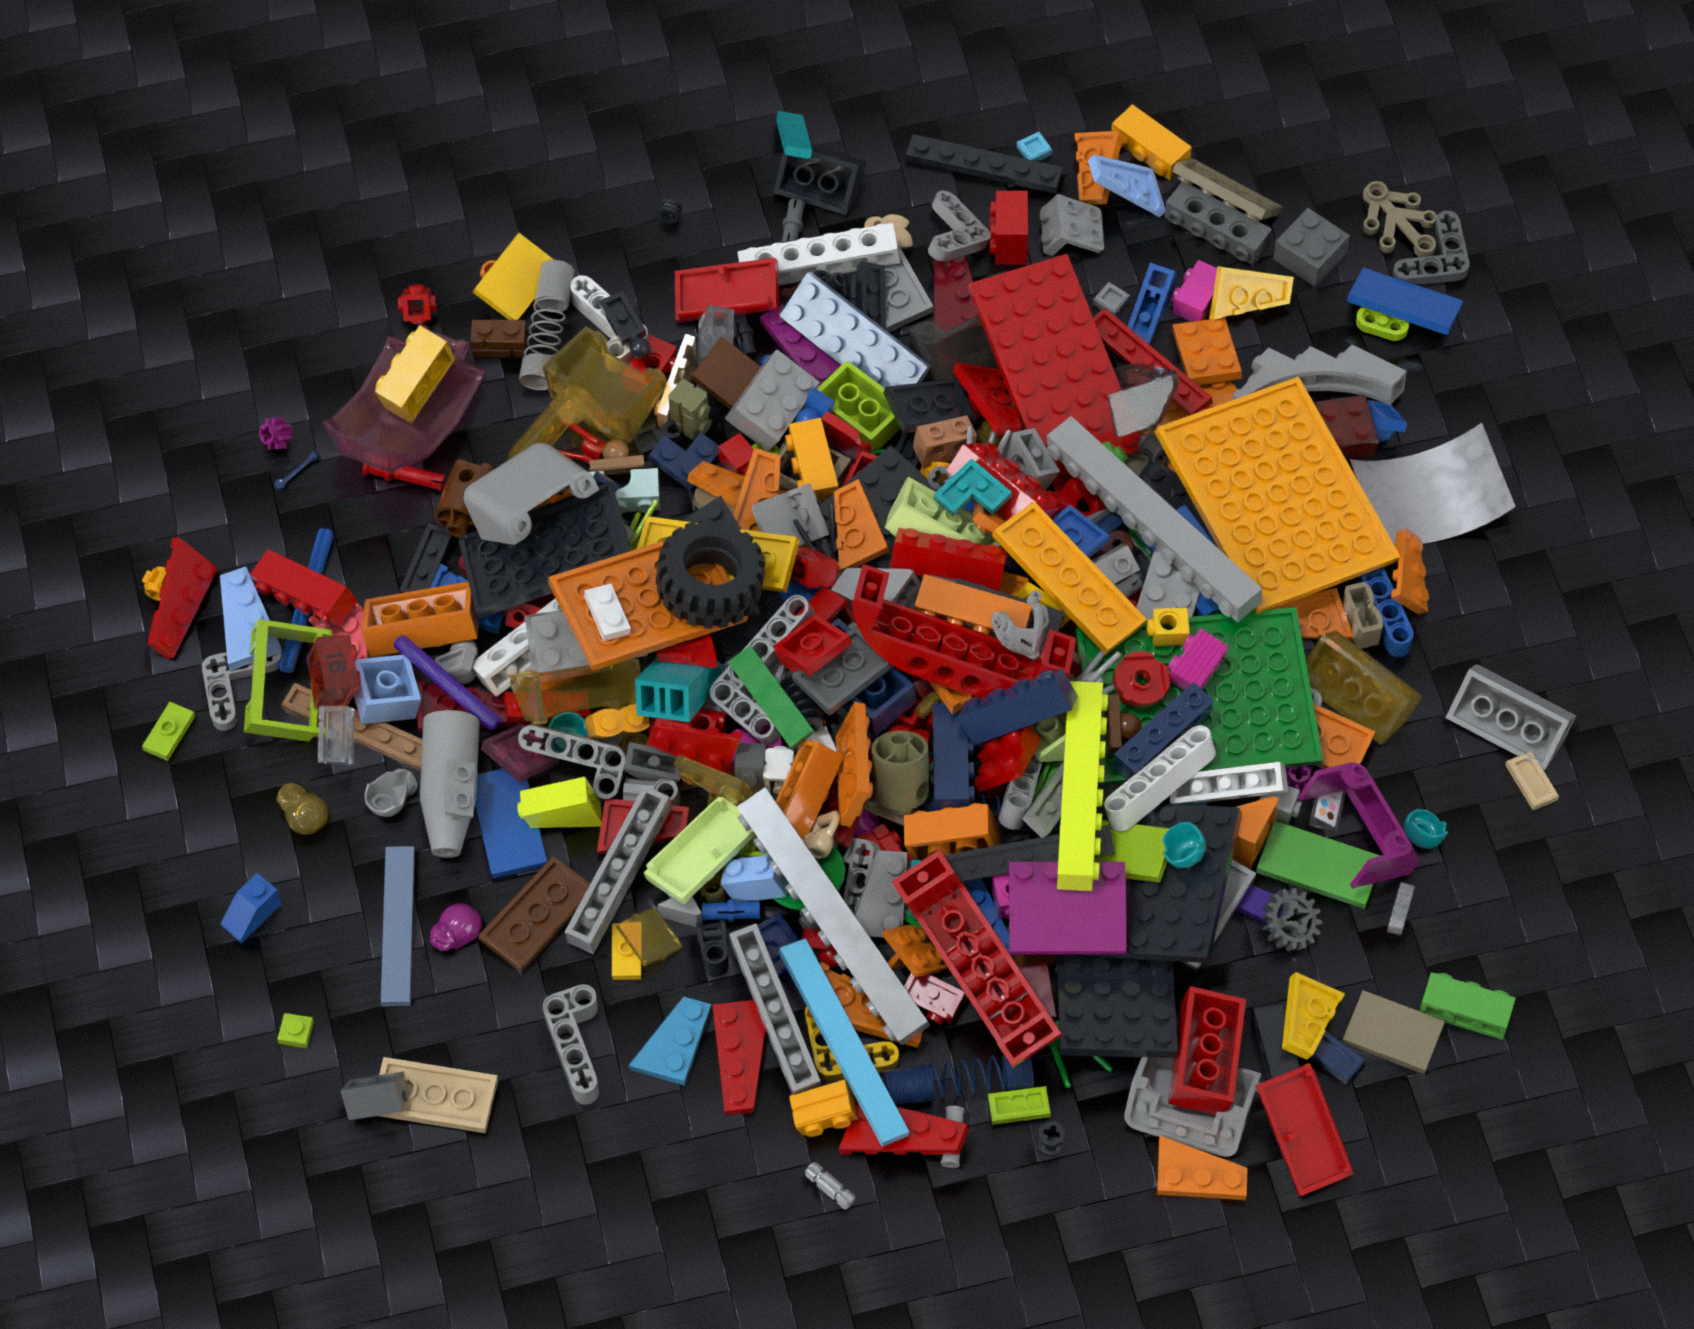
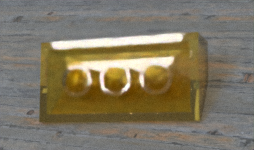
M1337 630L1323 634L1306 660L1310 687L1317 690L1322 700L1345 718L1375 731L1373 739L1380 745L1408 719L1422 698V695Z

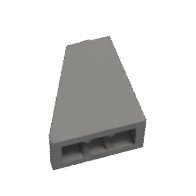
M846 568L842 575L836 579V583L831 591L846 599L851 609L861 568ZM876 568L890 573L883 599L906 607L921 586L914 571L910 569Z

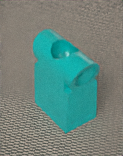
M656 655L655 661L635 679L637 715L690 722L707 701L708 694L710 695V688L724 672L722 664L717 662L718 667L710 668L658 661V656Z

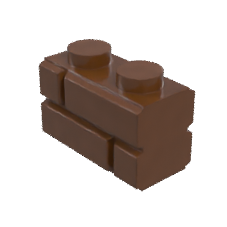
M472 320L471 347L473 357L524 358V351L527 348L526 340L528 338L525 320Z

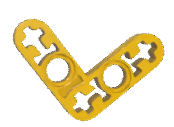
M806 1006L805 1019L814 1065L819 1078L824 1081L845 1079L828 1045L820 1046L815 1042L816 1037L821 1032L814 1018L806 1016L808 1011ZM878 1042L863 1045L869 1058V1053H873V1065L878 1073L884 1072L885 1069H894L897 1066L899 1051L893 1043ZM887 1051L888 1055H891L889 1061H884L882 1052ZM829 1054L830 1063L833 1065L832 1071H827L826 1067H824V1055Z

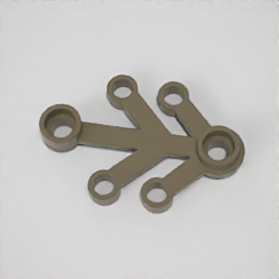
M1374 181L1367 185L1363 192V198L1369 204L1368 217L1364 221L1363 231L1368 235H1375L1378 232L1380 224L1377 219L1379 207L1387 214L1384 234L1379 242V249L1384 253H1390L1394 250L1396 243L1394 232L1395 225H1397L1414 244V252L1418 257L1432 256L1436 246L1435 239L1430 235H1420L1407 221L1421 222V225L1425 228H1433L1435 226L1437 214L1434 211H1417L1421 203L1420 195L1417 193L1405 194L1389 191L1387 186L1380 181ZM1409 200H1415L1416 203H1411ZM1391 202L1404 203L1407 209L1397 208ZM1425 218H1431L1432 221H1427ZM1372 224V225H1374L1375 227H1374V228H1370V227H1368L1367 225ZM1389 242L1391 245L1387 246L1383 243Z

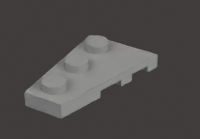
M876 851L864 882V890L854 908V916L868 936L883 937L882 933L885 929L903 926L904 900L891 881L906 872L907 852Z

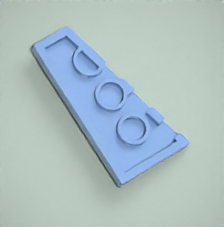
M246 567L220 575L229 671L254 662V655L249 654L251 628L257 619L269 621ZM267 637L266 658L282 653L281 646L276 637Z

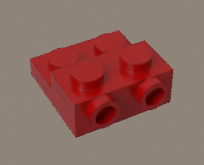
M814 614L775 644L773 648L779 663L794 673L800 670L811 676L849 647L852 641L848 634Z
M1030 725L982 743L983 747L977 757L983 765L980 767L979 775L974 782V785L980 792L1022 777L1041 741V738Z

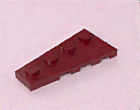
M965 255L948 261L934 259V340L984 330L967 288L973 280Z

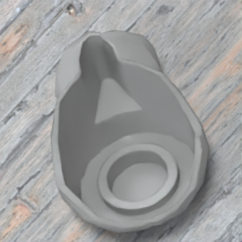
M406 769L386 772L374 782L367 784L364 794L365 803L373 813L379 816H393L404 807L407 796L415 793L418 785L413 773Z

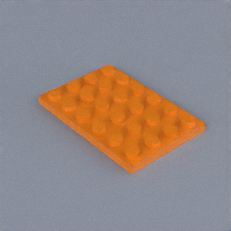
M664 541L549 577L548 584L592 671L727 628H719L716 625L712 626V629L704 628V625L696 624L695 627L687 624L688 620L684 618L682 621L673 616V610L668 611L665 608L663 600L658 596L656 585L658 559ZM701 563L686 570L690 576L704 584L720 585L730 581L723 567L717 564ZM612 584L631 631L630 635L603 642L584 598V592L588 589ZM743 615V620L736 624L729 622L728 627L746 622L748 616L745 617Z

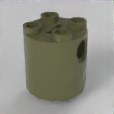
M893 731L878 737L872 744L871 751L874 802L885 808L896 810L899 814H910L913 812V808L922 805L930 797L928 744L922 736L909 731Z

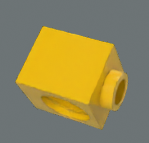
M1187 608L1154 609L1152 618L1147 619V635L1152 636L1153 646L1184 645L1189 637ZM1169 624L1174 629L1166 630L1161 625Z

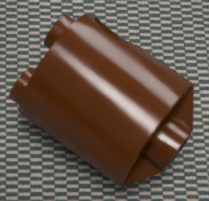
M461 459L456 460L434 511L435 520L450 535L460 537L477 531L465 505L464 492L470 484L494 470L495 468L487 463L477 465Z

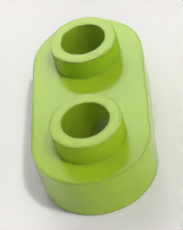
M1361 307L1357 313L1356 324L1360 330L1392 341L1401 340L1408 333L1409 322Z

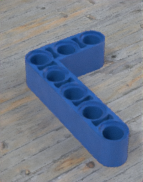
M1384 567L1372 571L1373 573H1366L1354 578L1356 584L1361 582L1367 583L1373 592V605L1379 610L1383 620L1380 637L1388 653L1395 657L1407 655L1412 643L1413 629L1401 604L1391 598L1393 586ZM1374 593H1381L1383 596H1377ZM1385 615H1390V616H1392V617H1394V618L1389 619V618H1386V617H1384V616H1385ZM1395 638H1401L1404 641L1400 642L1395 640Z

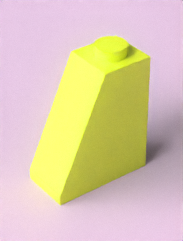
M585 777L520 791L521 802L517 803L520 818L524 819L530 828L601 826L603 816L602 801Z

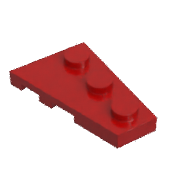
M657 718L646 744L725 776L743 732L733 731L732 734L719 733L718 728L708 727L707 730L693 728L689 723Z

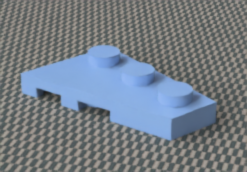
M1095 154L1088 160L1094 182L1158 217L1165 213L1164 203L1153 169Z

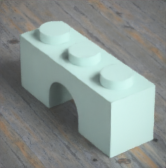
M658 468L631 470L629 484L618 489L616 492L622 514L634 511L646 513L655 499L659 501L655 510H660Z

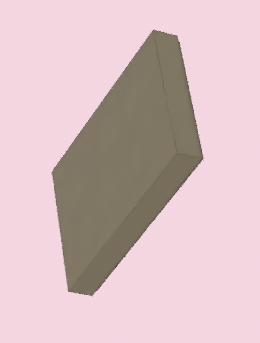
M1363 990L1342 1043L1425 1074L1445 1021Z

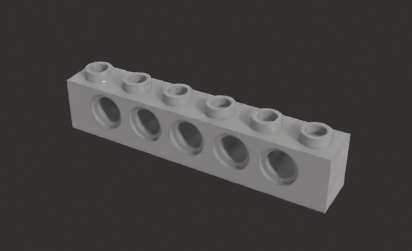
M645 785L643 786L565 930L568 943L594 954L672 809L669 796Z
M757 924L730 933L731 945L792 1095L821 1087L819 1076Z

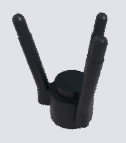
M822 499L817 500L818 506L823 503ZM829 502L830 534L824 536V539L815 541L816 547L813 546L799 521L794 519L793 523L807 547L835 559L839 557L836 545L835 516L833 503Z

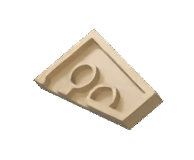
M685 334L671 375L666 383L663 397L656 404L655 415H657L658 427L662 428L664 423L670 421L668 395L680 380L685 379L691 382L692 379L690 377L698 367L694 336Z

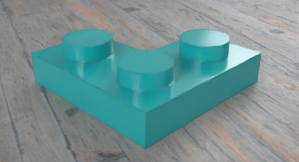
M972 458L933 494V500L952 516H955L972 498L994 515L1012 497V492Z

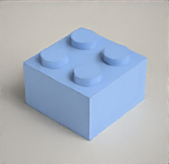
M404 655L354 660L349 680L362 724L416 719L421 697L411 662Z

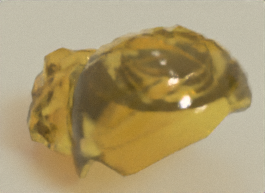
M295 783L282 785L276 799L285 811V818L293 831L303 835L312 834L326 824L329 812L326 803L320 797L312 793H306L301 786Z

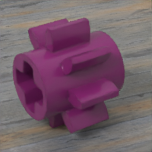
M284 417L266 418V424L260 427V439L264 444H268L269 450L287 448L286 442L292 439V427L289 423L284 422Z
M1313 767L1286 768L1287 786L1299 789L1300 794L1312 778L1310 775L1312 774Z

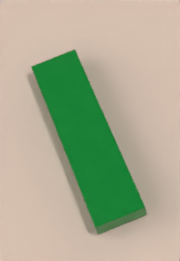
M751 645L728 662L792 749H795L815 733L814 729Z

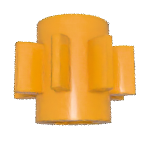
M156 567L152 572L147 570L142 580L145 584V593L150 598L161 601L159 592L161 586H164L167 576L164 567Z

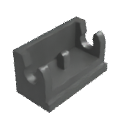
M404 1071L350 1080L340 1090L348 1120L403 1112L405 1110L404 1102L409 1101Z

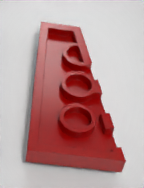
M754 1000L714 1004L713 1014L725 1116L753 1113L766 1035L765 1026Z

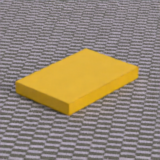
M518 233L479 282L473 293L508 320H518L535 299L541 265L548 260L554 259Z

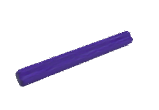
M400 635L393 644L395 649L470 714L476 716L486 728L493 731L498 728L502 721L501 718L409 638Z

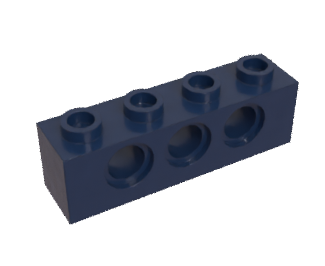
M1193 682L1114 753L1111 767L1128 781L1189 729L1198 726L1211 713L1214 700Z

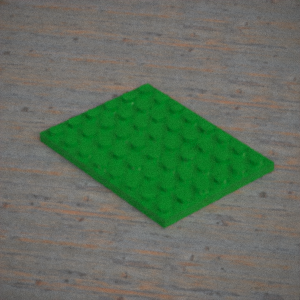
M1297 608L1269 609L1258 614L1251 611L1239 622L1235 621L1231 616L1227 617L1224 614L1188 617L1190 634L1196 636L1199 630L1203 629L1205 632L1213 635L1214 638H1218L1219 641L1229 646L1225 659L1202 689L1214 700L1210 715L1198 726H1205L1210 730L1216 755L1213 760L1198 772L1274 762L1285 764V768L1322 765L1323 755ZM1146 621L1145 625L1108 652L1093 671L1099 669L1116 652L1121 653V656L1100 675L1104 682V689L1113 684V673L1119 662L1132 652L1143 651L1151 653L1155 656L1154 659L1160 663L1163 662L1168 668L1174 656L1181 657L1185 649L1182 648L1183 645L1153 646L1152 636L1147 635ZM1169 624L1161 625L1166 630L1174 629ZM1078 627L1075 630L1082 674L1100 652V649ZM1137 674V683L1140 685L1148 683V679H1144L1142 674ZM1170 682V686L1161 702L1148 708L1125 705L1119 699L1120 715L1127 712L1135 714L1141 722L1142 729L1184 690ZM1114 690V691L1108 693V697H1109V695H1118V694H1117L1116 691ZM1101 711L1102 718H1106V711ZM1106 730V735H1100V741H1106L1105 759L1099 758V765H1104V783L1098 782L1099 786L1124 784L1126 780L1111 767L1113 758L1108 756ZM1121 739L1122 746L1128 742Z

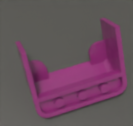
M1352 762L1316 771L1299 794L1298 798L1300 801L1346 791L1383 853L1382 856L1367 860L1350 883L1351 888L1354 889L1411 874L1419 864V857L1367 769L1358 763Z

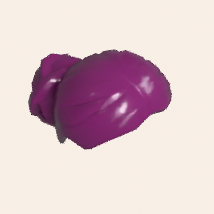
M457 903L449 906L442 913L438 924H435L430 931L431 945L440 951H447L452 948H460L476 939L482 929L480 915L467 904Z

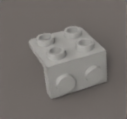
M1057 194L1040 210L1041 240L1043 242L1044 254L1053 256L1066 243L1097 253L1104 249L1102 215L1098 207Z
M810 483L752 505L751 509L760 532L797 537L800 540L799 546H801L805 542L793 523V520L797 519L810 541L829 535L826 521L821 514L817 497Z

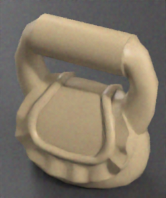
M837 811L820 815L813 826L812 832L807 834L802 840L815 859L827 857L833 847V835L840 821V814Z

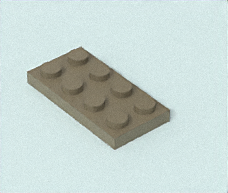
M1195 159L1176 162L1172 172L1179 175L1178 179L1190 185L1195 183L1201 187L1200 191L1212 197L1215 195L1224 199L1223 203L1234 209L1239 207L1245 210V215L1253 220L1259 221L1260 219L1278 216L1282 208L1281 205Z

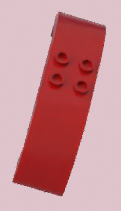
M865 564L862 565L852 602L853 615L857 627L870 647L884 660L900 670L924 680L949 687L952 690L980 698L988 696L990 692L997 688H1002L1003 690L1010 688L1019 680L1027 679L1029 681L1037 678L1040 673L1046 670H1052L1053 672L1063 668L1066 676H1069L1076 638L1049 629L1039 653L1040 657L1035 660L1023 654L1010 651L997 638L883 599L890 573Z
M940 849L891 881L992 1033L998 1046L1013 1068L1062 1036L1052 1017Z

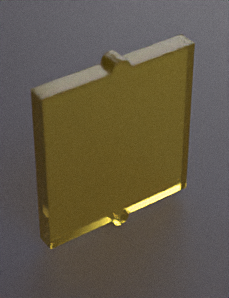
M655 907L639 915L635 913L632 918L618 924L616 927L643 966L659 959L665 960L667 955L682 948L681 943Z

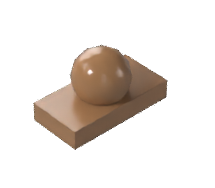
M612 440L605 445L602 454L604 459L589 461L590 472L604 471V475L631 473V470L645 469L643 455L629 456L628 446L620 440Z

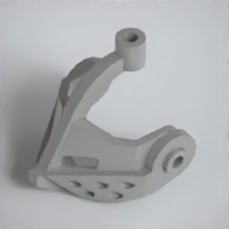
M1035 590L1027 598V603L1032 606L1033 629L1015 626L1006 612H994L991 618L996 637L1007 649L1034 660L1040 657L1039 653L1049 622L1047 608L1045 605L1039 604L1042 595ZM1021 639H1024L1025 641H1027V642H1029V643L1024 644V643L1021 642L1020 640H1021Z

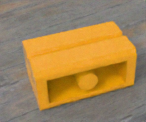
M846 1080L789 1097L795 1126L802 1135L808 1137L818 1136L823 1133V1129L830 1127L837 1129L848 1127L851 1121L859 1118L854 1094Z

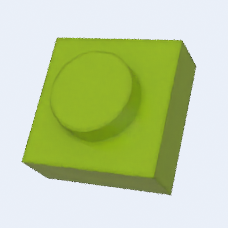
M284 1013L277 1039L278 1043L307 1048L314 1024L313 1018Z

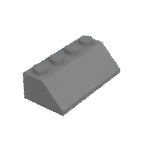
M1476 664L1468 670L1446 718L1517 756H1529L1526 759L1531 762L1530 757H1533L1528 755L1527 752L1532 751L1536 757L1533 759L1538 762L1542 769L1546 770L1565 740L1576 715Z

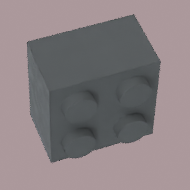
M1307 208L1277 239L1273 259L1316 287L1347 254L1350 235Z

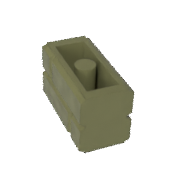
M685 379L680 380L668 395L670 421L675 422L677 431H684V435L695 440L700 432L705 434L711 426L712 421L709 419L711 407L708 405L707 392L698 387L694 388V385Z

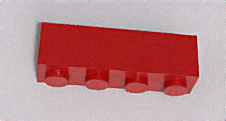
M898 528L890 569H910L918 576L926 574L953 580L958 578L999 591L1007 551L996 545H982L966 539L957 540L947 538L941 534L918 532L912 528Z
M269 549L249 574L256 583L255 588L265 596L272 594L282 604L287 606L290 603L304 615L311 613L318 621L325 625L329 622L339 627L358 602L346 586Z

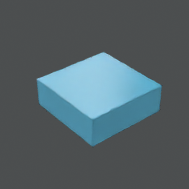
M1040 132L1017 142V148L1025 159L1038 162L1052 155L1051 147Z

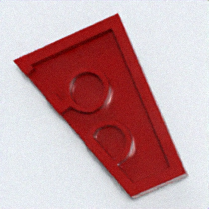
M605 799L597 849L598 855L608 853L635 801ZM671 805L672 809L653 844L673 840L688 826L689 807Z

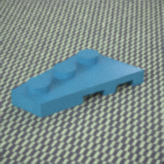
M683 997L630 1063L629 1070L685 1086L712 1009L711 1004Z

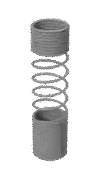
M548 260L541 265L535 303L533 304L535 312L531 316L533 324L529 327L531 336L526 340L528 348L524 351L519 381L527 388L534 390L549 389L554 381L556 363L550 357L557 356L559 351L549 345H558L561 343V339L551 333L556 334L563 331V327L556 322L566 319L562 311L568 308L571 294L570 286L575 273L573 267L564 261ZM539 312H557L562 314L563 318L551 319L541 315ZM537 313L542 318L550 321L534 322V316ZM551 323L559 326L561 330L549 331L539 327L537 324ZM535 325L544 332L532 334L531 328ZM549 335L557 338L559 342L547 343L537 339L535 336ZM533 337L542 344L530 346L529 340ZM547 347L555 350L556 354L546 355L532 348ZM530 349L534 354L527 355V351Z

